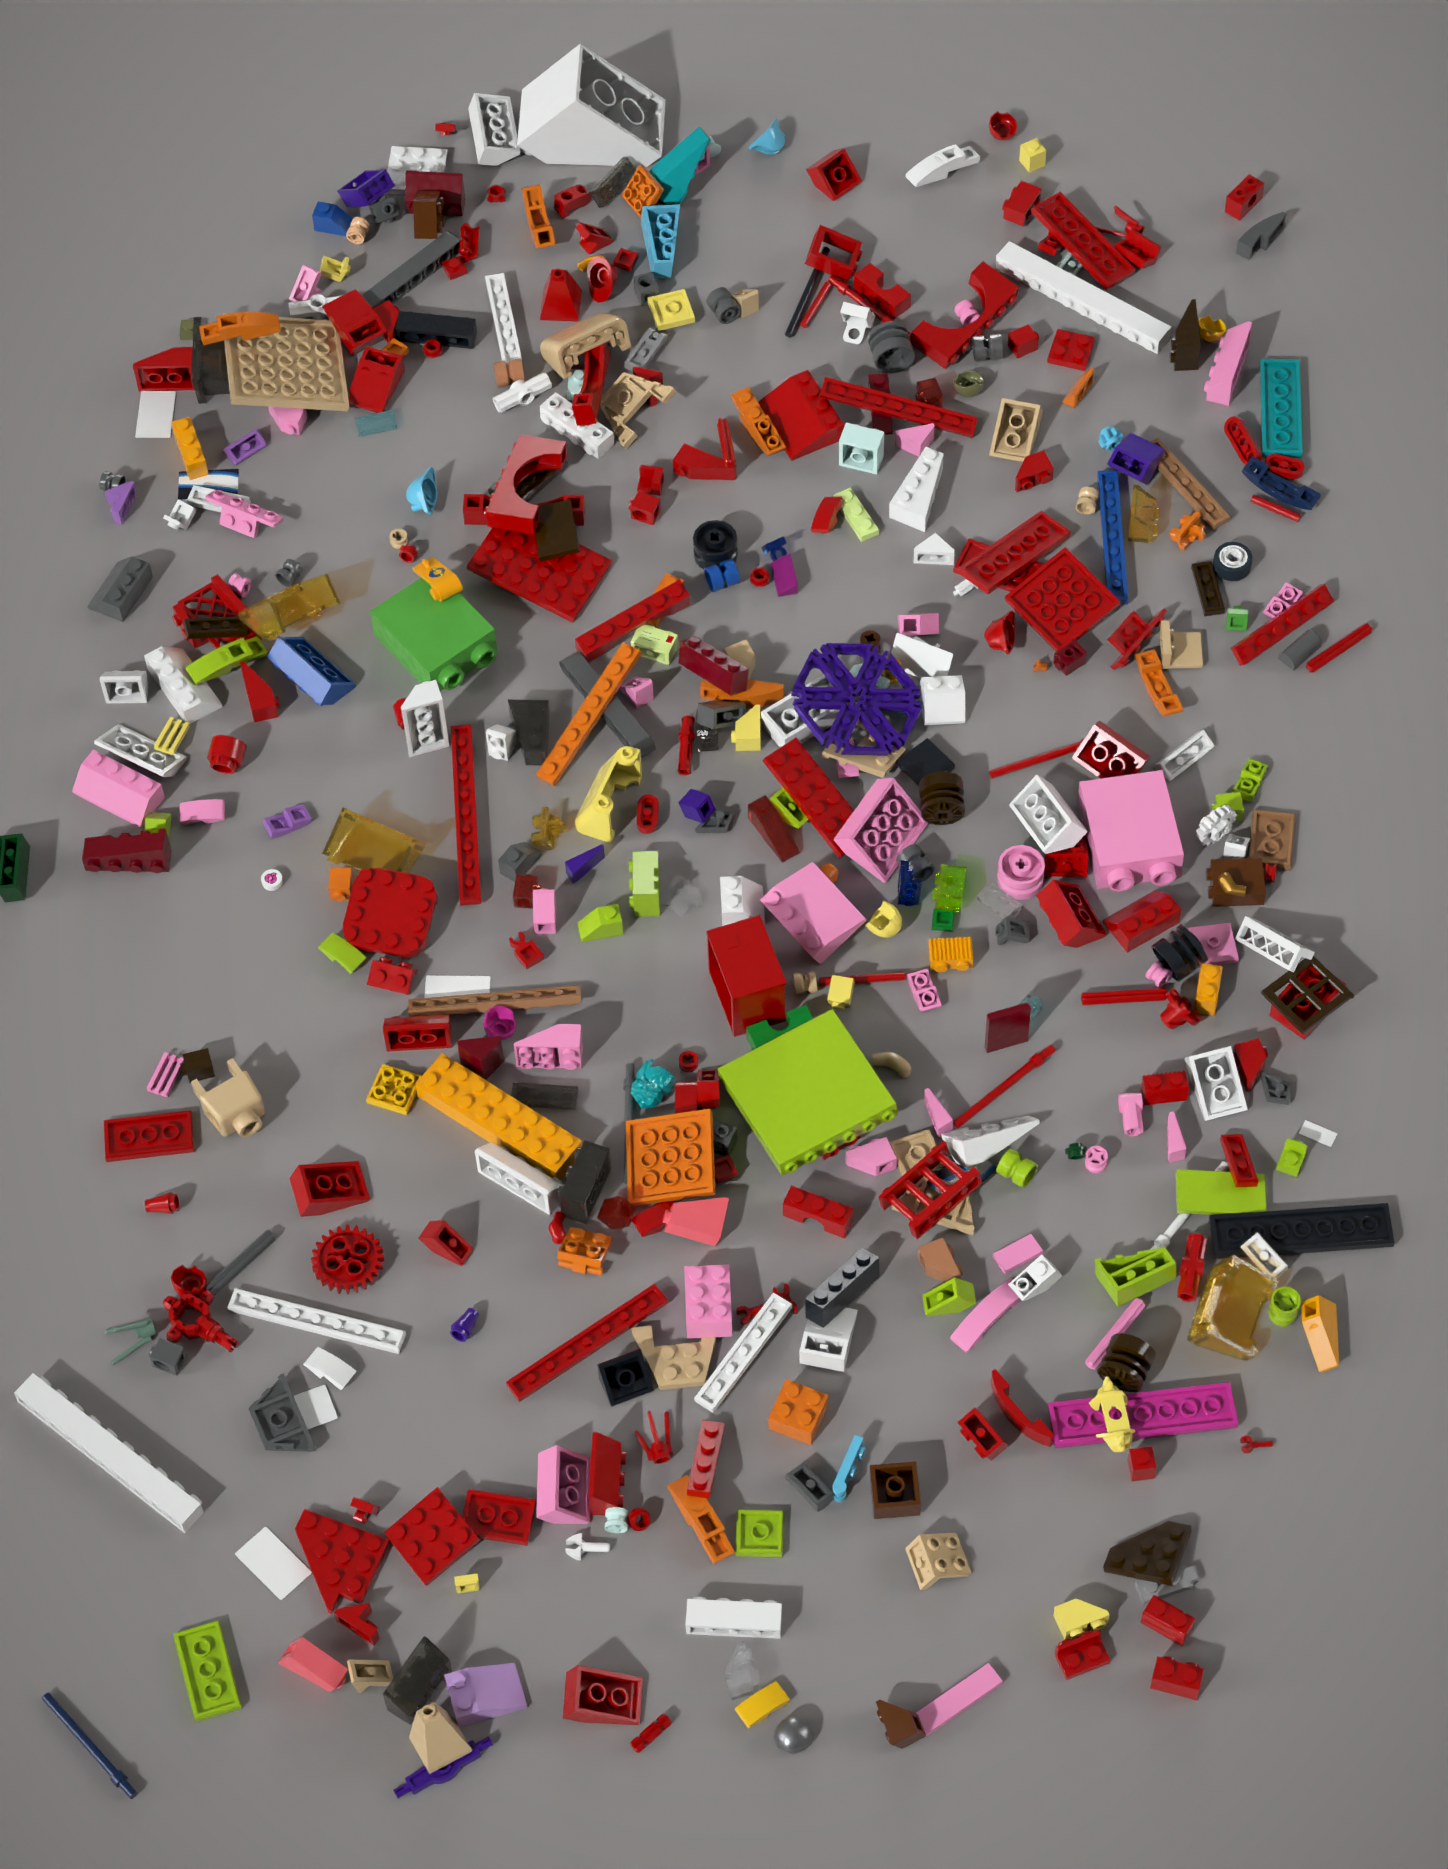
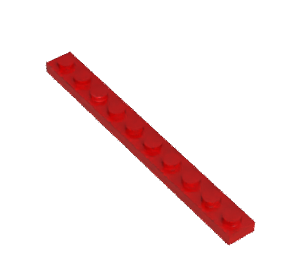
M471 724L451 726L459 899L460 906L481 904L472 727Z

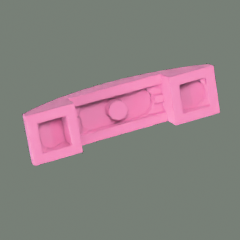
M1012 1278L1002 1283L984 1298L951 1335L950 1339L966 1353L982 1339V1335L1010 1307L1013 1309L1021 1301L1008 1285L1013 1280Z

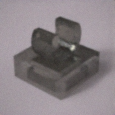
M704 726L703 730L697 731L698 752L719 750L717 729L711 730V728Z

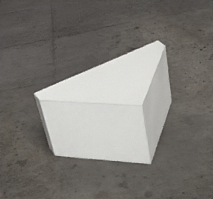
M934 533L914 548V563L954 565V549Z
M1229 834L1225 842L1223 859L1245 858L1250 838Z

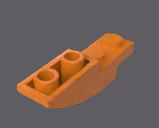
M236 312L216 316L217 322L199 326L203 346L242 336L243 341L281 332L278 315L264 312Z
M746 387L732 393L731 399L740 413L739 418L760 449L767 456L786 449L768 415L765 416L751 389Z
M751 679L747 682V691L730 696L708 681L701 680L700 696L701 699L744 702L746 703V709H750L755 705L763 707L783 699L784 684Z
M686 1475L668 1484L667 1488L688 1526L693 1527L714 1565L732 1556L735 1551L724 1533V1526L707 1499L687 1495L690 1477Z

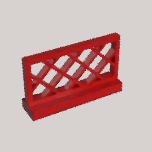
M218 574L211 577V583L178 601L189 618H198L199 614L209 615V618L213 616H244L249 634L244 637V640L256 636L260 640L264 638L263 627ZM209 591L214 593L213 599L203 598L204 594ZM190 602L198 603L196 609L188 608L186 605ZM201 604H212L211 610L200 609ZM215 605H224L226 607L225 612L214 611ZM243 637L207 638V640L217 649L221 647V641L233 642Z

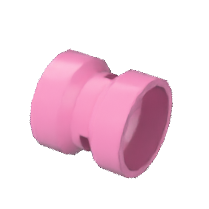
M963 300L954 308L963 326L973 323L980 316L970 300Z

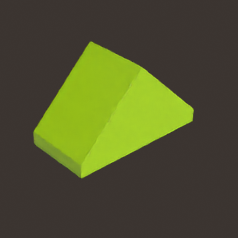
M783 787L770 797L780 822L799 829L808 821V818Z
M151 812L145 818V830H149L150 833H158V829L166 828L169 839L172 813Z

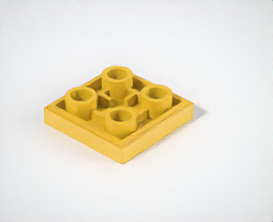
M382 1063L366 1098V1102L377 1107L408 1115L417 1095L415 1084L422 1075Z

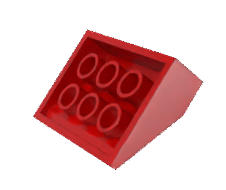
M809 370L789 377L758 401L765 416H769L785 444L786 449L784 450L791 461L839 442L844 429V423L828 399L820 398L821 388Z

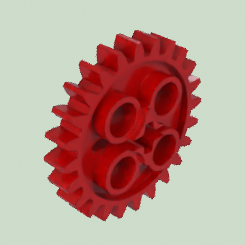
M346 1225L345 1230L342 1231L340 1226H337L336 1233L329 1230V1237L321 1236L323 1243L316 1242L317 1249L312 1250L314 1257L311 1258L313 1273H316L317 1280H321L322 1286L328 1284L329 1291L336 1287L338 1294L341 1293L342 1289H345L346 1293L349 1294L350 1289L354 1288L355 1292L358 1293V1287L362 1286L366 1290L367 1282L374 1284L373 1276L380 1277L378 1270L383 1269L382 1262L385 1261L382 1254L384 1253L383 1248L380 1246L379 1239H375L373 1232L367 1235L366 1228L359 1232L358 1225L353 1230H350L349 1225ZM338 1246H345L343 1249H335ZM359 1250H366L362 1254L357 1253ZM338 1265L336 1269H330L331 1266ZM355 1269L360 1270L358 1273H351Z

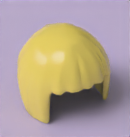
M883 901L881 907L875 911L870 922L865 926L879 937L890 938L900 931L902 917L895 906L887 901Z

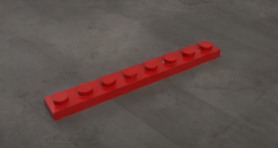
M829 377L824 378L820 398L921 425L934 423V428L970 438L973 437L978 418Z
M654 1283L506 1381V1386L516 1399L521 1402L667 1305V1298Z

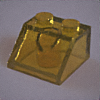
M1139 485L1133 486L1128 541L1152 543L1153 535H1157L1158 523H1154V520L1159 519L1160 507H1156V498Z

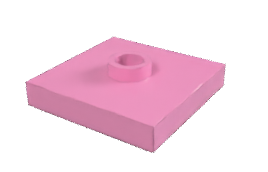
M1231 923L1188 928L1203 946L1208 957V961L1205 964L1225 965L1238 963L1239 957ZM1197 959V961H1198V963H1199V965H1200L1198 968H1201V964H1203V963H1201V962Z

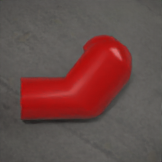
M560 1211L555 1212L548 1227L552 1241L555 1244H562L566 1236L562 1224L565 1215Z

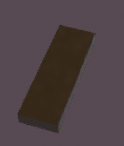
M1212 561L1192 564L1191 569L1204 616L1225 614V607Z
M244 616L188 618L183 621L187 639L244 637L248 633Z

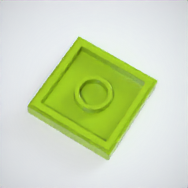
M737 1510L736 1556L782 1557L783 1511Z

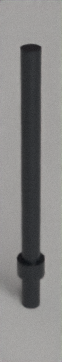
M823 247L821 254L828 256L830 249ZM814 268L785 332L786 337L791 338L820 275L821 271Z

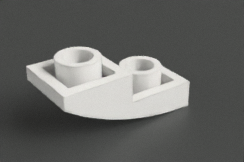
M319 1347L314 1350L303 1364L320 1379L324 1376L340 1390L344 1388L356 1373V1370L344 1361Z

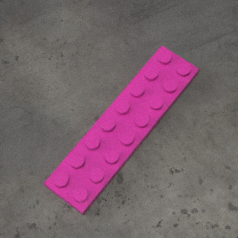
M1230 1382L1126 1394L1128 1404L1125 1407L1130 1429H1135L1132 1440L1238 1427ZM1093 1398L1048 1403L1055 1449L1106 1443L1103 1438L1096 1437V1434L1107 1433L1101 1403L1099 1411L1094 1410L1089 1405ZM1111 1407L1112 1409L1109 1411L1110 1418L1114 1420L1120 1419L1122 1417L1121 1411L1116 1409V1407Z

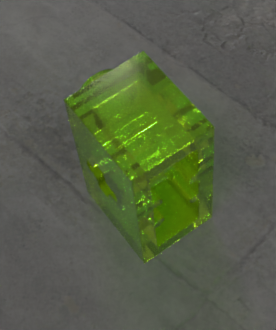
M941 864L940 873L936 872L934 885H938V887H933L932 900H936L935 909L961 912L967 867Z

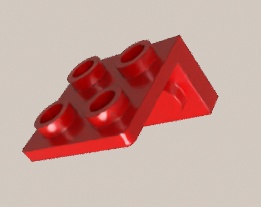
M1083 836L1072 848L1045 854V877H1087L1088 849L1086 836Z

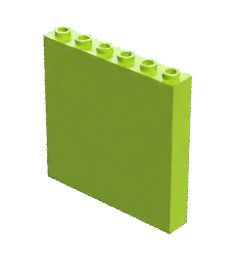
M833 1009L717 1069L720 1081L781 1176L795 1172L806 1163L814 1162L823 1154L833 1152L842 1144L852 1142L859 1135L874 1130L878 1125L889 1122L898 1115L896 1102Z

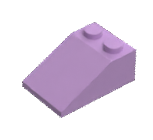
M515 1663L470 1667L444 1675L459 1728L528 1708Z

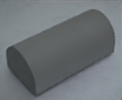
M1307 630L1281 652L1278 659L1294 671L1321 647V639L1314 631Z
M804 1462L786 1474V1480L817 1512L826 1508L833 1500L834 1493Z

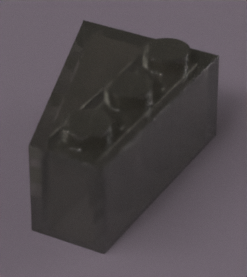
M507 699L510 718L512 719L514 730H516L525 765L542 766L547 758L549 700Z

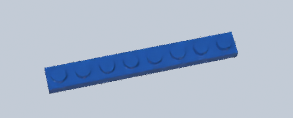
M1118 470L1098 471L1097 480L1106 588L1120 601V605H1128Z

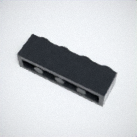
M399 311L395 331L399 342L425 344L428 340L434 339L442 346L473 349L477 325L476 319L469 317Z
M863 1248L859 1249L805 1298L806 1318L824 1328L880 1277L879 1257Z

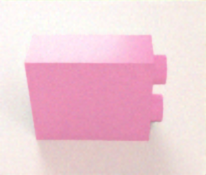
M1163 770L1079 782L1077 806L1081 823L1088 831L1085 836L1097 889L1109 887L1112 891L1120 892L1130 889L1136 883L1151 881L1154 885L1162 886L1170 884L1176 878L1181 877L1184 853Z

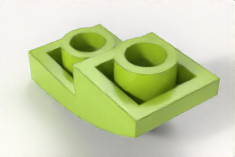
M1248 758L1232 793L1241 792L1243 800L1252 802L1268 765Z
M333 932L318 946V949L332 962L336 960L350 974L367 958L353 945Z

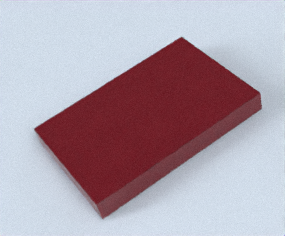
M1026 1002L987 1014L984 1046L987 1053L1028 1042L1031 1013L1029 1003Z

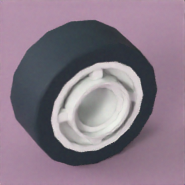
M1226 542L1220 545L1214 554L1213 568L1215 573L1227 581H1239L1245 578L1251 570L1252 553L1242 543Z

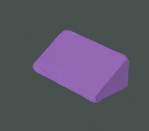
M256 428L224 448L222 452L234 465H237L266 447L267 443Z

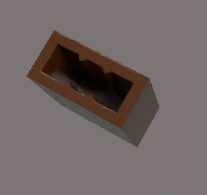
M1262 858L1211 859L1210 867L1206 868V880L1210 881L1208 899H1212L1213 907L1264 905L1266 890ZM1227 872L1231 875L1236 885L1246 886L1245 897L1226 894L1219 884V876Z

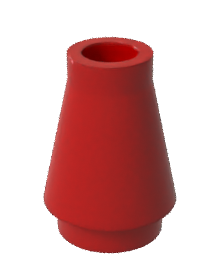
M168 1192L145 1200L147 1213L173 1214L175 1211H179L180 1204L176 1193Z

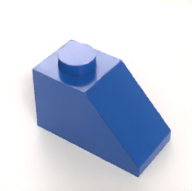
M319 201L312 214L315 231L345 237L353 219L337 205Z

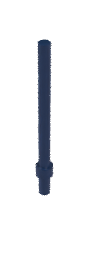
M46 1693L42 1700L110 1775L112 1783L116 1787H120L130 1799L136 1797L138 1792L127 1781L128 1777L123 1771L117 1770L50 1693Z

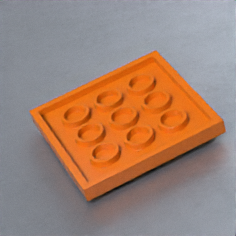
M711 1109L626 1121L627 1192L630 1207L716 1195L713 1113Z

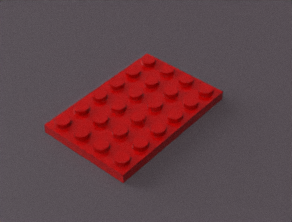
M492 528L467 564V570L573 623L607 572L612 560L578 543L579 553L540 562L535 533L530 534Z

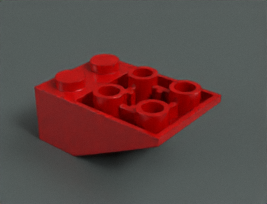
M356 289L322 306L351 356L364 350L367 346L370 347L385 339L387 329L377 313Z
M367 346L358 362L348 394L349 405L383 414L405 372L403 356Z

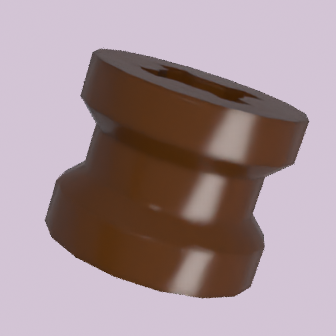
M873 630L863 632L860 637V644H873L870 651L875 646H878L877 653H879L880 635Z

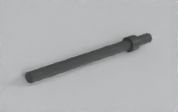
M633 1063L626 1064V1078L623 1080V1089L625 1090V1184H627L626 1121L634 1120V1097L630 1093L632 1083L636 1080L634 1078L635 1065Z

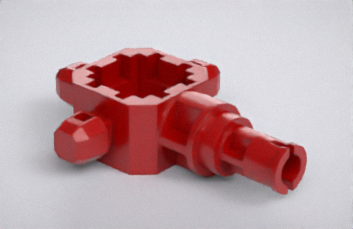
M203 1291L198 1298L190 1293L182 1295L179 1300L173 1296H167L163 1300V1305L168 1310L172 1326L166 1335L168 1341L177 1343L182 1338V1335L189 1340L201 1337L207 1342L218 1343L229 1352L234 1351L232 1346L236 1348L239 1342L224 1332V1328L220 1326L218 1321L211 1318L209 1306L214 1300V1295L210 1291ZM189 1308H196L198 1312L203 1314V1316L196 1320V1325L192 1323L191 1326L188 1324L185 1326L183 1322L177 1319L185 1313L184 1309L188 1310Z

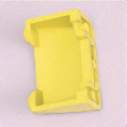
M624 746L599 769L575 819L576 830L579 833L609 843L612 842L615 830L611 827L610 815L614 807L611 796L615 788L625 791L627 785L631 783L639 786L642 780L640 749Z

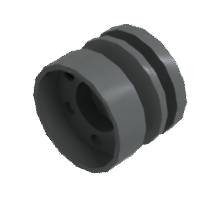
M897 321L884 322L870 331L868 343L873 353L875 366L879 371L889 374L897 373L907 369L913 363L915 353L910 342L908 330L904 324Z

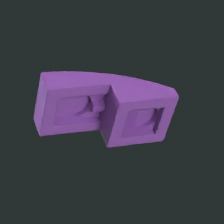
M304 804L284 808L283 814L264 818L263 825L270 838L273 839L304 827L312 821V818Z

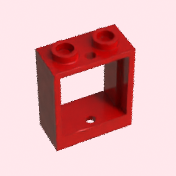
M819 225L814 234L805 264L847 282L850 275L854 276L858 265L855 263L861 258L863 252L860 250L862 242ZM822 241L851 253L849 264L847 265L819 253Z

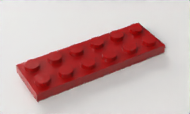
M1061 191L1032 207L1031 213L1105 290L1134 274L1136 269Z
M1041 510L960 566L958 573L986 594H990L1070 538L1071 531Z
M794 738L763 759V763L840 859L846 854L833 839L854 810L800 741Z

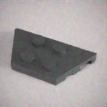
M284 1373L280 1374L277 1377L278 1381L270 1389L267 1388L262 1393L261 1398L248 1408L265 1450L316 1451L314 1442Z

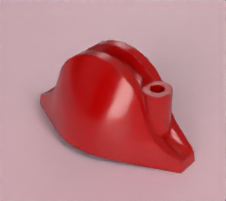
M1009 611L998 620L992 621L986 628L984 638L991 649L1001 650L1006 654L1011 653L1015 642V614L1013 611Z

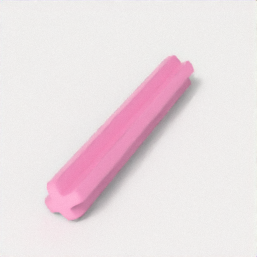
M1135 1298L1085 1360L1088 1368L1095 1370L1099 1366L1102 1357L1107 1354L1106 1348L1111 1337L1114 1334L1127 1331L1145 1308L1143 1300Z

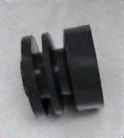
M1182 924L1176 928L1178 934L1174 931L1169 933L1173 941L1172 943L1162 938L1151 946L1157 959L1163 963L1165 969L1169 968L1173 972L1171 977L1177 982H1180L1190 974L1187 963L1197 969L1200 966L1197 959L1201 963L1208 961L1200 941Z

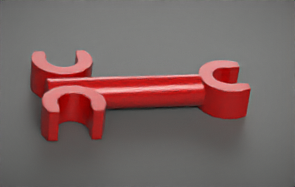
M784 1284L785 1292L783 1293L777 1292L776 1287H773V1293L790 1302L794 1314H798L797 1304L791 1300L789 1295L790 1289L788 1284ZM765 1303L752 1308L746 1306L738 1307L736 1309L737 1315L742 1313L747 1315L740 1319L741 1325L748 1324L751 1321V1317L756 1316Z

